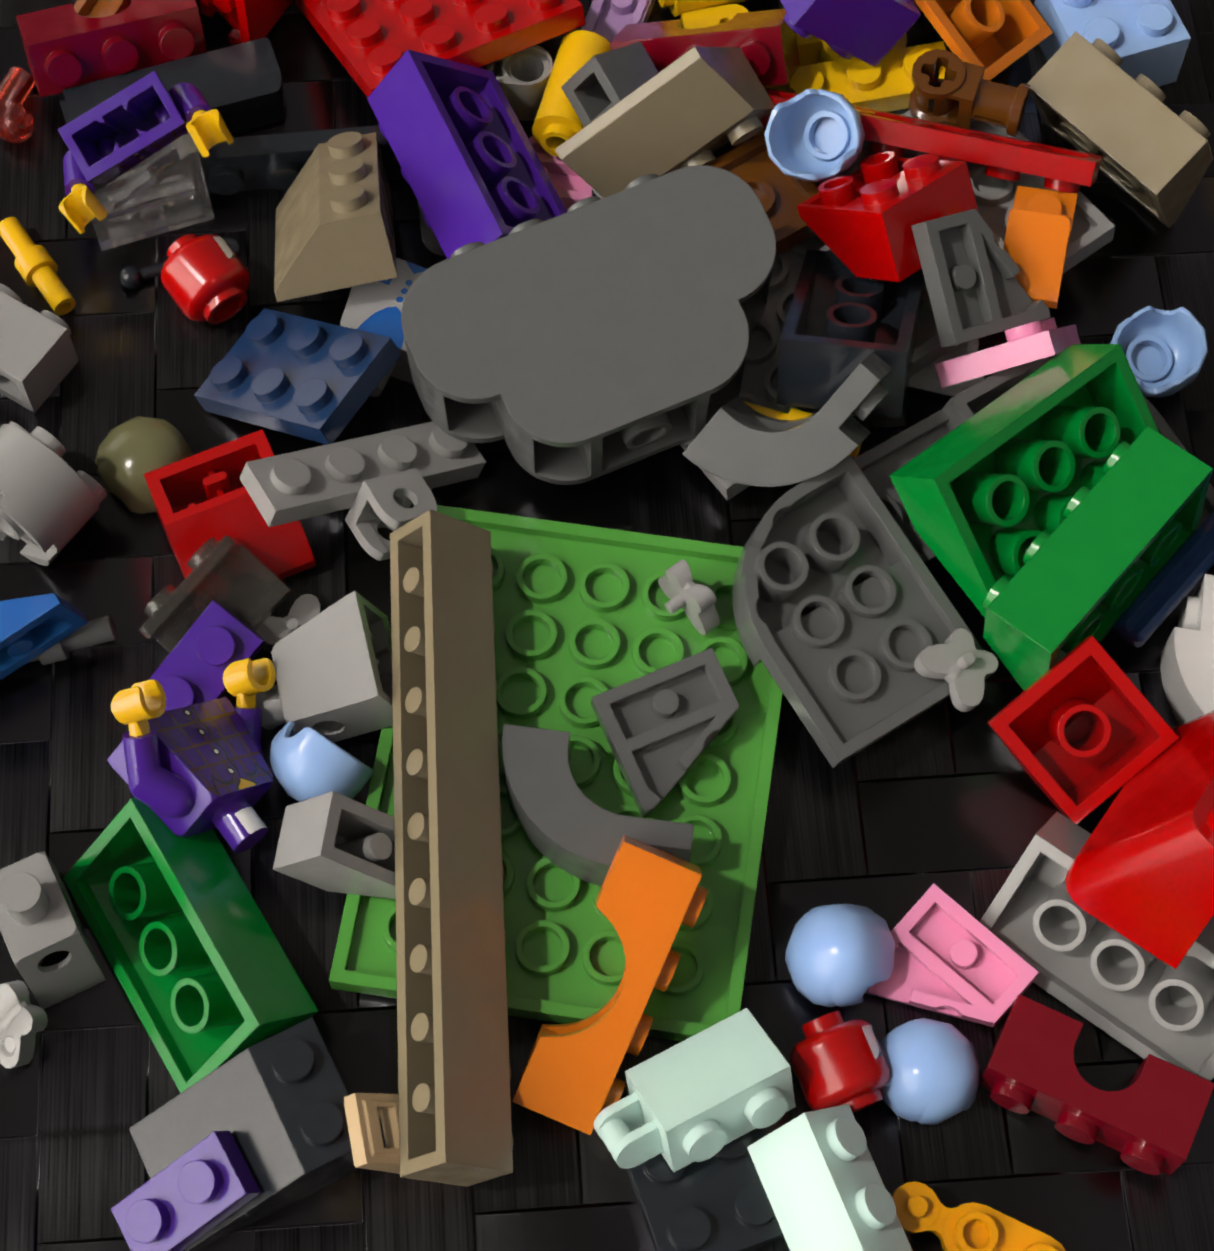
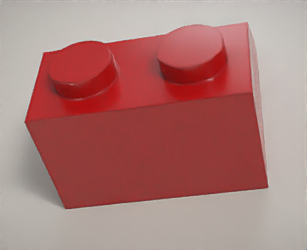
M1092 635L1087 637L987 722L1058 810L1075 825L1179 739L1171 727Z

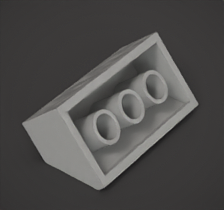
M1056 812L1035 834L981 918L980 923L1039 972L1038 977L1033 983L1143 1059L1148 1054L1154 1055L1211 1082L1214 1078V916H1212L1178 967L1174 969L1085 912L1073 902L1068 894L1065 878L1068 869L1091 834L1080 826L1075 825L1059 812Z

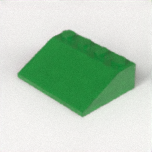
M1075 344L1069 346L892 473L890 478L916 532L985 618L986 610L982 608V605L993 585L1003 576L1012 579L1025 565L1023 563L1024 555L1035 538L1044 530L1052 534L1065 520L1063 518L1064 511L1075 493L1085 485L1092 489L1104 476V465L1116 447L1124 441L1131 445L1148 426L1158 433L1159 431L1121 344Z

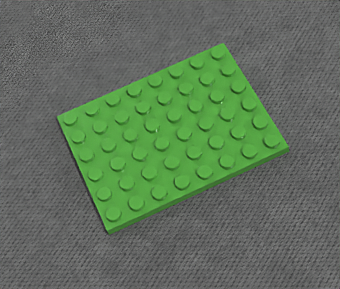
M437 505L436 512L491 531L508 1015L562 1024L577 1022L593 1015L616 992L624 973L625 953L616 929L596 907V900L601 886L581 880L556 866L533 845L520 827L513 813L505 783L502 748L504 724L570 732L571 760L569 768L572 777L582 793L599 807L625 816L694 824L690 863L700 867L702 877L698 885L707 888L708 894L693 928L684 924L680 925L671 946L672 950L681 953L675 973L665 992L653 988L643 1012L653 1017L647 1036L684 1041L734 1015L741 1009L783 693L763 662L753 666L745 652L736 627L733 611V582L737 563L744 547ZM681 559H684L689 565L693 582L710 588L717 599L714 606L719 615L720 625L706 635L700 634L695 629L683 608H680L674 614H670L665 608V603L671 599L662 591L658 580L666 574L665 570ZM713 648L739 704V708L651 814L642 817L591 706L592 697ZM393 726L381 729L373 767L374 774L371 776L366 805L394 817ZM347 894L329 977L331 989L397 999L395 899Z

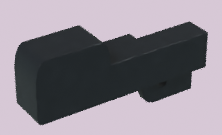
M260 38L62 89L65 100L60 101L67 124L151 72L156 71L167 91L174 85L182 82L192 83L198 87L211 108L219 111L231 134L282 121L287 115V102L282 76L268 38Z

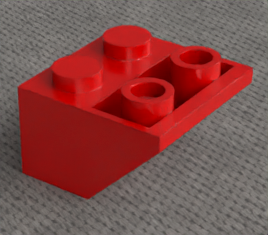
M891 151L879 152L864 158L860 162V169L848 176L832 178L821 183L818 186L819 193L797 205L800 218L856 277L901 282L922 268L912 225L975 208L978 211L966 161L939 160L937 154H924L914 158H897L895 153Z
M263 429L143 474L156 512L198 612L206 609L212 600L222 603L316 566L301 521L298 520L268 527L239 479L246 462L274 456Z

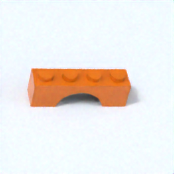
M623 835L596 900V907L612 923L624 948L625 968L621 982L612 998L593 1015L568 1024H542L515 1087L512 1102L591 1135L594 1121L598 1114L609 1105L620 1100L626 1082L616 1078V1074L626 1052L638 1056L644 1045L653 1017L643 1012L653 988L665 992L675 973L681 953L672 950L671 946L680 925L684 924L693 928L706 900L708 889L698 885L702 877L699 866Z

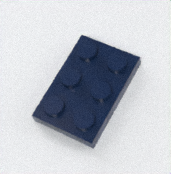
M264 308L257 317L250 321L243 335L226 356L212 368L210 376L194 396L207 412L327 445L334 443L401 356V353L391 337Z

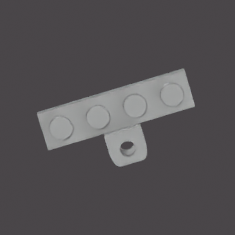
M432 421L248 461L239 479L268 527L350 508L345 518L349 528L362 548L374 559L382 561L390 559V540L383 538L378 533V528L384 527L395 531L430 509L437 511V503L430 489L478 478L486 461L474 443L462 441L448 435Z

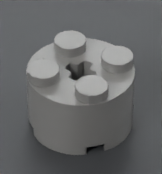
M11 421L9 424L0 426V539L4 541L7 536L16 540L22 539L27 545L20 553L37 564L48 566L98 511L99 504L107 496V493L93 477L81 470L75 472L61 458L66 453V449L51 433L39 426L29 433L22 426Z

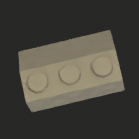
M1075 31L1027 83L1031 85V97L1047 126L1077 151L1102 156L1099 170L1170 229L1180 217L1213 161L1207 140L1210 132L1190 112L1184 110L1178 116L1162 102L1166 99L1165 94L1148 77L1139 74L1134 80L1119 67L1123 62L1121 57L1103 40L1096 38L1091 44Z
M695 46L557 147L555 151L569 168L605 198L625 190L626 186L633 180L647 174L662 176L684 167L706 166L716 160L713 153L728 142H731L732 146H736L758 134L763 129L760 120L771 113L775 106L740 47Z
M353 131L344 132L333 136L328 142L318 144L276 207L274 292L277 302L397 277L392 193L376 132L364 135Z

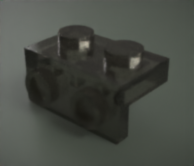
M226 535L219 542L213 537L205 542L191 557L187 565L193 571L178 588L175 589L172 585H168L149 602L144 609V613L149 619L142 625L139 631L148 640H156L170 653L212 600L219 601L256 631L290 595L293 589L240 539Z

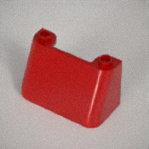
M1214 710L1172 729L1179 739L1126 782L1076 856L1065 878L1066 890L1073 902L1080 908L1174 969L1178 967L1214 915Z

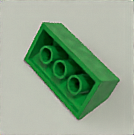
M1149 426L1131 445L1124 441L1116 447L1104 465V476L1092 489L1085 485L1075 493L1064 511L1063 518L1065 520L1052 534L1047 530L1041 532L1031 543L1024 555L1023 563L1025 565L1012 579L1007 576L1001 577L984 599L982 608L986 610L983 638L1023 691L1090 635L1100 644L1114 628L1119 617L1198 529L1213 468Z
M131 798L63 878L180 1093L245 1049L313 1017L318 1012L214 830L187 838L179 837L162 822L149 806L136 798Z

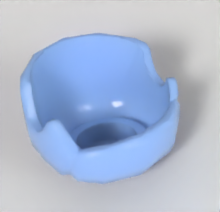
M806 89L788 101L778 103L774 107L764 137L769 158L783 174L804 182H823L845 172L858 160V154L863 148L865 133L859 111L843 94L823 89Z
M1146 306L1122 321L1117 326L1110 344H1121L1142 394L1150 398L1172 396L1191 384L1199 374L1208 354L1205 328L1184 307L1174 310H1162Z
M289 721L275 735L270 749L271 770L287 795L301 802L334 791L353 799L374 774V770L310 727H305L298 733L293 729L295 723Z
M853 904L820 905L804 914L794 926L786 949L785 961L796 989L813 1004L826 1007L851 1006L862 1003L864 993L874 984L890 978L894 966L895 941L885 919L868 907Z
M927 1018L914 1019L894 1028L880 1042L891 1072L890 1081L881 1089L885 1098L883 1102L898 1117L908 1121H917L920 1124L936 1125L971 1107L976 1098L982 1072L973 1044L952 1024Z

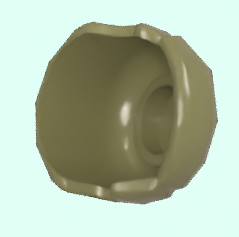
M136 416L110 430L99 445L95 463L98 467L97 474L106 490L110 494L117 496L130 511L145 514L156 512L143 474L194 454L181 432L166 420Z

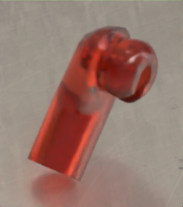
M11 67L0 83V138L9 143L26 141L31 136L34 126V118L31 112L27 114L22 104L34 87L35 82L33 77L22 68Z

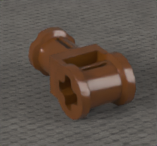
M935 49L919 56L913 64L911 80L914 88L910 93L909 110L914 118L970 129L972 120L1005 128L1007 135L1016 137L1024 116L1031 85L1021 83L1016 88L983 79L985 67L963 62L956 54L947 50ZM940 66L945 67L944 79L939 78ZM929 99H935L933 111L928 109Z

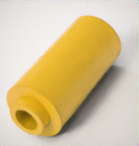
M577 30L566 34L561 41L532 127L535 141L551 155L559 157L555 149L584 128L561 86L594 55L611 51L610 42L597 33Z

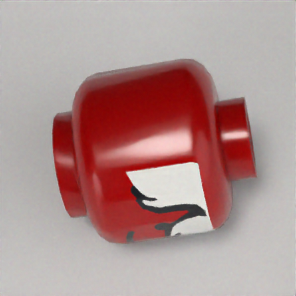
M187 234L177 239L168 248V259L161 270V281L166 291L187 318L195 322L208 321L210 324H219L235 316L245 306L248 300L246 293L250 286V274L227 241L214 234L199 237L195 234Z
M838 1010L801 1026L806 1039L800 1041L792 1048L789 1059L806 1102L812 1110L849 1104L852 1113H855L885 1099L881 1089L890 1081V1067L874 1028L868 1021L854 1019L844 1022Z

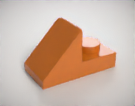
M1017 185L1013 209L1009 211L1003 250L1008 252L1019 267L1020 271L1015 278L1033 302L1043 300L1048 308L1057 309L1078 194Z

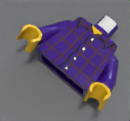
M153 71L57 129L69 149L63 159L66 197L61 201L58 208L79 234L85 232V226L96 217L101 222L108 214L106 208L94 195L95 184L126 186L191 148V141H194L202 157L210 156L208 152L210 148L225 141L230 145L234 142V139L219 111L211 108L198 87L192 83L182 82L174 85L167 91L158 73Z
M246 658L232 662L223 673L224 686L231 695L236 697V706H233L227 697L165 711V691L160 682L154 679L135 683L131 688L120 690L113 697L111 711L120 723L128 724L129 731L123 734L122 742L107 761L129 785L132 795L149 806L175 835L187 838L217 828L237 854L250 849L267 834L268 828L253 809V806L273 784V773L263 757L261 746L262 708L256 707V694L269 691L274 686L276 680L274 664L268 658L254 661Z

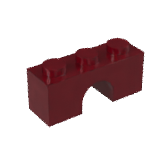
M130 0L131 4L125 10L111 16L99 18L79 15L72 3L16 16L28 65L40 97L63 93L62 89L206 53L207 49L202 24L195 0Z
M785 9L737 13L728 22L696 29L682 28L681 19L628 24L610 42L611 50L641 42L658 72H661L695 46L740 47L763 86L788 84L800 66L796 32L784 20Z
M1018 994L982 1073L979 1086L991 1091L990 1098L1005 1109L1019 1114H1028L1030 1110L1055 1121L1056 1130L1076 1142L1091 1145L1096 1140L1121 1152V1160L1140 1172L1160 1175L1162 1171L1172 1175L1187 1159L1214 1089V1083L1148 1054L1135 1071L1128 1088L1120 1091H1104L1095 1088L1083 1079L1074 1061V1047L1084 1023Z

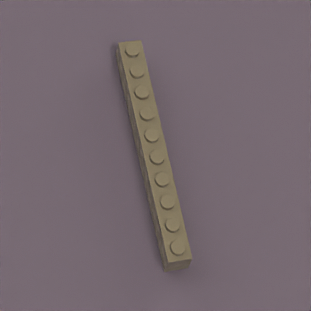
M430 509L390 533L400 1177L468 1187L513 1173L512 1151L514 1141L511 1124V1067L509 1063L508 1039L509 1002L506 983V931L504 926L503 898L504 868L502 864L501 842L502 806L499 785L497 680L494 644L495 621L493 616L492 588L493 564L491 559V531Z

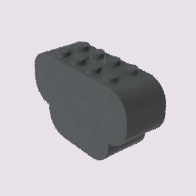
M689 166L662 176L647 174L633 180L626 186L625 190L603 199L597 196L584 198L573 204L567 213L544 222L541 219L525 221L513 228L509 235L487 244L483 242L466 244L457 249L449 259L426 269L413 282L405 296L401 322L412 380L427 415L442 431L462 441L490 443L505 439L513 457L524 470L542 481L558 485H575L593 480L696 438L722 406L736 396L739 397L749 336L756 330L765 312L776 253V240L771 222L758 196L743 179L732 172L713 166Z

